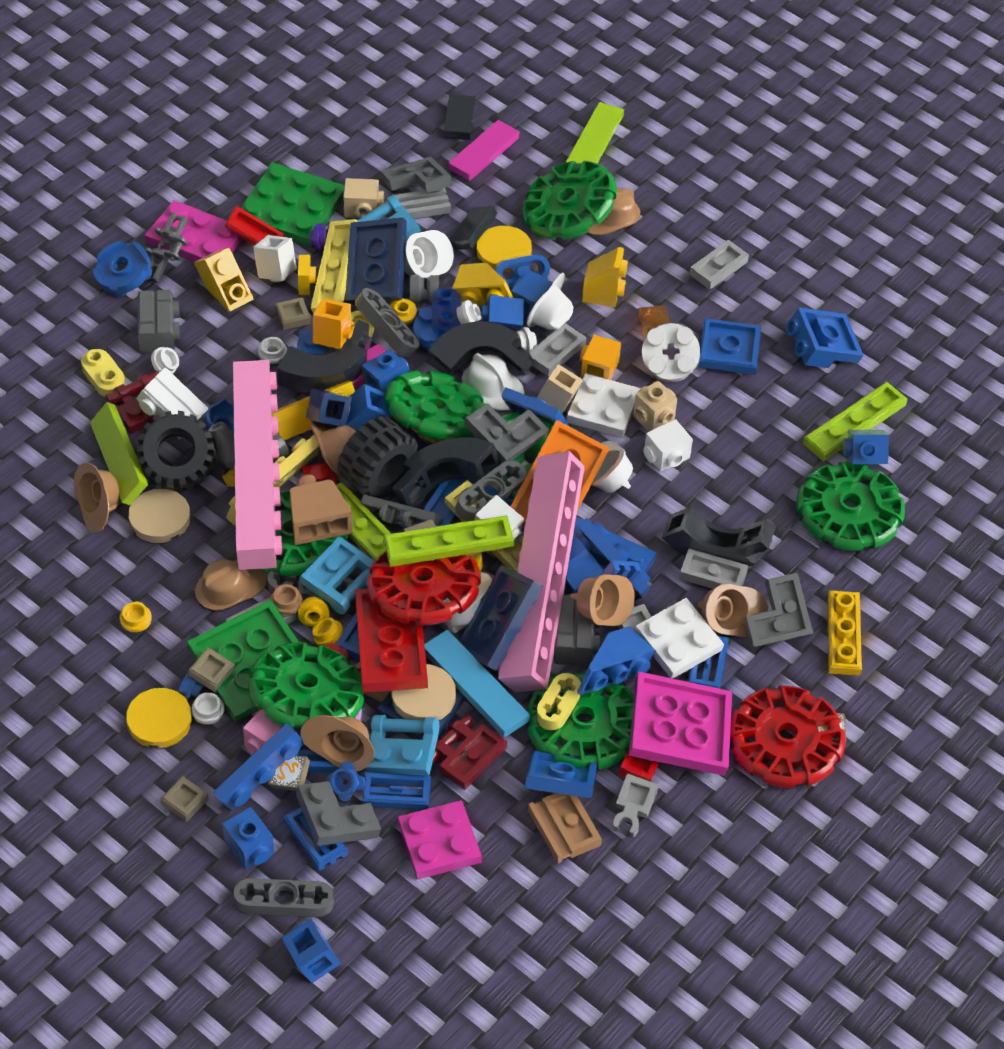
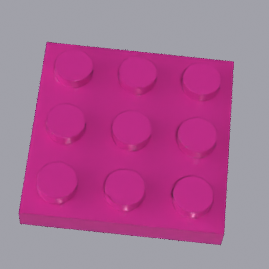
M638 672L635 679L629 756L725 776L729 767L732 691Z

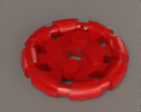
M385 550L375 559L369 569L370 576L367 578V591L372 603L375 606H380L381 612L387 617L405 624L415 621L420 622L421 626L434 625L451 620L453 614L457 612L462 614L473 604L479 594L478 586L481 584V574L474 558L467 555L390 567ZM419 577H423V578H427V579H428V578H431V579H429V580H427V581H419V580H417V578H419ZM448 598L450 602L445 604L443 601Z
M779 685L778 689L772 690L766 687L753 692L742 700L740 709L735 710L731 716L730 743H733L734 746L732 753L735 759L751 776L754 774L760 776L766 784L782 788H795L796 784L805 783L806 786L816 784L834 771L835 762H840L844 754L846 743L845 731L840 728L841 719L838 713L822 697L818 699L810 695L809 690L787 685ZM780 701L781 705H783V707L774 708L773 702ZM803 706L811 709L810 712L803 708ZM751 715H752V716L758 715L759 717H758V719H755V718L751 717ZM826 726L827 730L819 732L818 727ZM791 730L796 737L785 739L780 736L779 731ZM754 737V742L746 743V738ZM817 749L823 751L824 757L815 753ZM764 757L773 762L770 767L761 762ZM800 765H802L803 770H800V771H794V770H793V769H795V768H798Z

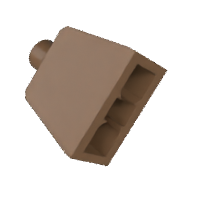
M305 475L298 480V486L290 489L295 545L353 533L351 508L333 481L317 482L313 475Z

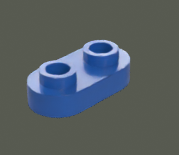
M530 254L502 260L496 264L494 270L506 281L509 288H513L519 278H523L530 271L532 263H536L538 266V270L535 273L546 278L550 272V264L544 256ZM506 268H509L511 271V276L505 279L503 277V271Z

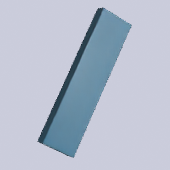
M448 630L424 644L427 658L436 667L442 668L452 677L455 687L504 738L529 721L530 714Z

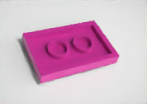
M175 200L172 201L145 234V242L158 247L162 236L155 232L156 227L163 230L172 212L181 217L182 215L186 216L188 221L181 236L184 237L188 244L186 246L182 245L178 255L193 262L225 248H230L233 253L243 240L240 236L226 229V220ZM180 220L175 221L172 227L177 228ZM165 244L161 247V249L168 251L171 248L169 244Z

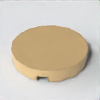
M153 489L142 493L131 504L129 508V524L140 539L151 543H165L171 541L172 537L180 536L186 531L190 524V507L186 499L178 492L169 489Z
M426 664L428 688L392 691V701L396 712L404 719L425 720L426 717H437L438 720L443 719L451 712L455 704L456 691L452 677L442 668Z

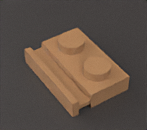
M554 793L542 798V801L536 804L533 802L528 804V812L557 864L561 863L562 859L567 857L573 858L601 846L602 838L577 796Z

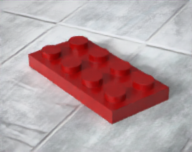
M355 589L362 692L428 688L423 626H421V623L410 621L409 624H405L387 617L381 612L380 606H375L372 603L367 589Z

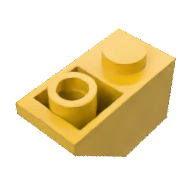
M618 247L588 263L582 302L616 307L618 296L623 297L626 280L621 279V277L626 276L628 260H623L624 248Z
M230 248L217 250L194 262L207 290L228 312L253 300V296Z
M487 263L460 265L452 287L460 306L462 302L469 300L472 304L481 307L482 304L485 305L490 295L513 298L506 281Z

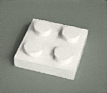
M585 373L568 412L567 422L623 438L634 412L636 393L641 388Z
M687 598L636 625L634 630L655 649L653 657L672 679L722 651L724 643Z

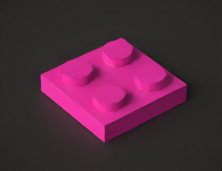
M462 800L398 816V825L417 880L482 863V855Z

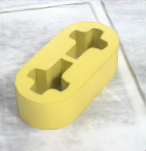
M562 673L553 679L537 707V722L541 727L547 730H557L565 724L580 698V695L577 693L581 684L578 677L573 674ZM567 686L572 688V690L566 691L563 697L560 696L561 689H565ZM555 706L557 707V714H553L551 717L546 716V713H550Z

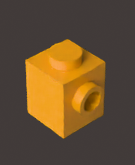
M322 298L313 314V343L329 348H342L345 340L351 338L354 330V322L350 321L351 304Z
M593 335L589 345L585 344L581 351V378L586 373L611 380L619 363L621 342Z

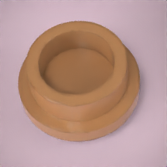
M284 584L275 589L271 595V601L280 614L290 615L298 611L302 603V595L296 587Z

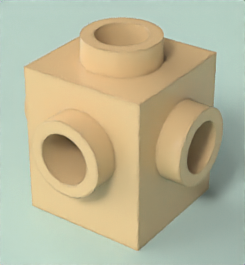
M660 381L644 386L636 393L633 417L650 432L675 420L677 397L671 389L666 388Z

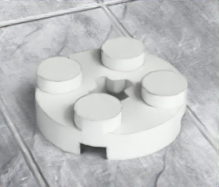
M674 323L660 325L649 331L643 343V363L647 370L661 381L678 382L684 380L699 363V342L688 327ZM668 346H674V349L679 350V354L674 355L673 360H668V355H663V350H667Z

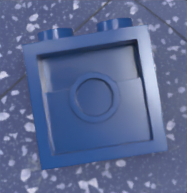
M798 307L787 322V334L793 336L796 343L795 354L798 357H802L805 365L829 368L834 360L859 363L864 356L846 314Z

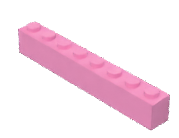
M269 360L233 362L236 553L239 570L277 568L276 555H282L281 536H276V530H281L280 511H275V506H281L280 487H274V482H280L279 463H274L273 458H279L278 440H273V435H278V418L272 417V412H278L277 394L271 393V390H277L276 372H270Z
M570 451L538 456L536 469L533 473V486L528 501L529 509L524 525V537L519 553L517 572L543 585L538 594L537 601L523 621L521 630L516 634L505 659L499 665L498 679L514 692L548 689L585 467Z

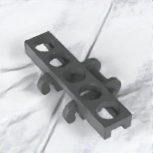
M172 212L163 230L156 227L155 232L162 236L157 249L151 251L147 247L145 250L151 256V270L157 268L154 276H151L148 280L158 283L169 259L171 261L180 260L178 253L182 245L186 246L188 244L184 237L181 236L188 221L186 216L182 215L181 217ZM180 220L177 228H173L172 224ZM165 244H169L171 246L169 251L164 249L161 250V247ZM156 258L161 259L160 264L155 263Z
M363 495L361 502L368 507L379 509V516L382 517V520L392 525L402 522L408 528L413 526L417 519L422 521L432 519L435 524L439 525L441 518L440 515L434 512L368 495ZM399 510L406 512L404 516H400Z

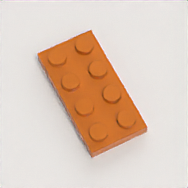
M556 420L538 456L570 451L585 466L578 503L579 509L610 448ZM537 458L510 506L524 518L523 529L527 520L528 501L532 492L533 473L536 469Z

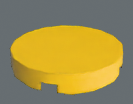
M511 226L489 228L477 241L478 259H481V261L487 263L493 269L502 260L532 253L531 240L528 235L522 230ZM506 268L503 272H511V271H510L509 268Z
M168 688L147 690L132 700L128 707V730L132 738L143 746L150 747L149 745L158 746V748H167L179 743L190 730L192 722L191 707L187 699L175 690Z

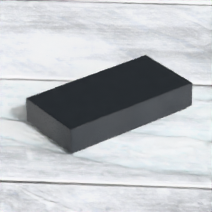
M449 94L444 126L445 138L470 140L476 96Z
M494 206L475 207L469 211L449 238L453 250L472 249L498 214Z

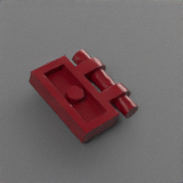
M158 371L150 375L145 373L138 376L137 381L126 386L121 384L114 388L115 391L105 395L107 402L112 404L120 402L122 404L116 408L124 427L130 435L142 430L147 422L149 424L153 422V417L155 416L146 414L141 409L139 401L136 398L132 399L131 396L141 392L159 374Z
M465 714L460 720H454L448 726V732L441 739H437L432 761L433 765L437 760H444L440 764L439 772L464 791L507 749V741L483 723L475 731L471 730L470 728L475 722L468 714ZM456 741H463L455 750L451 748Z

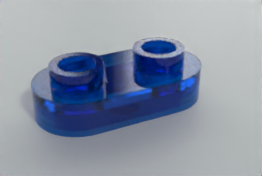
M440 288L432 295V329L440 337L452 328L461 325L457 316V307L461 306V297L455 289Z

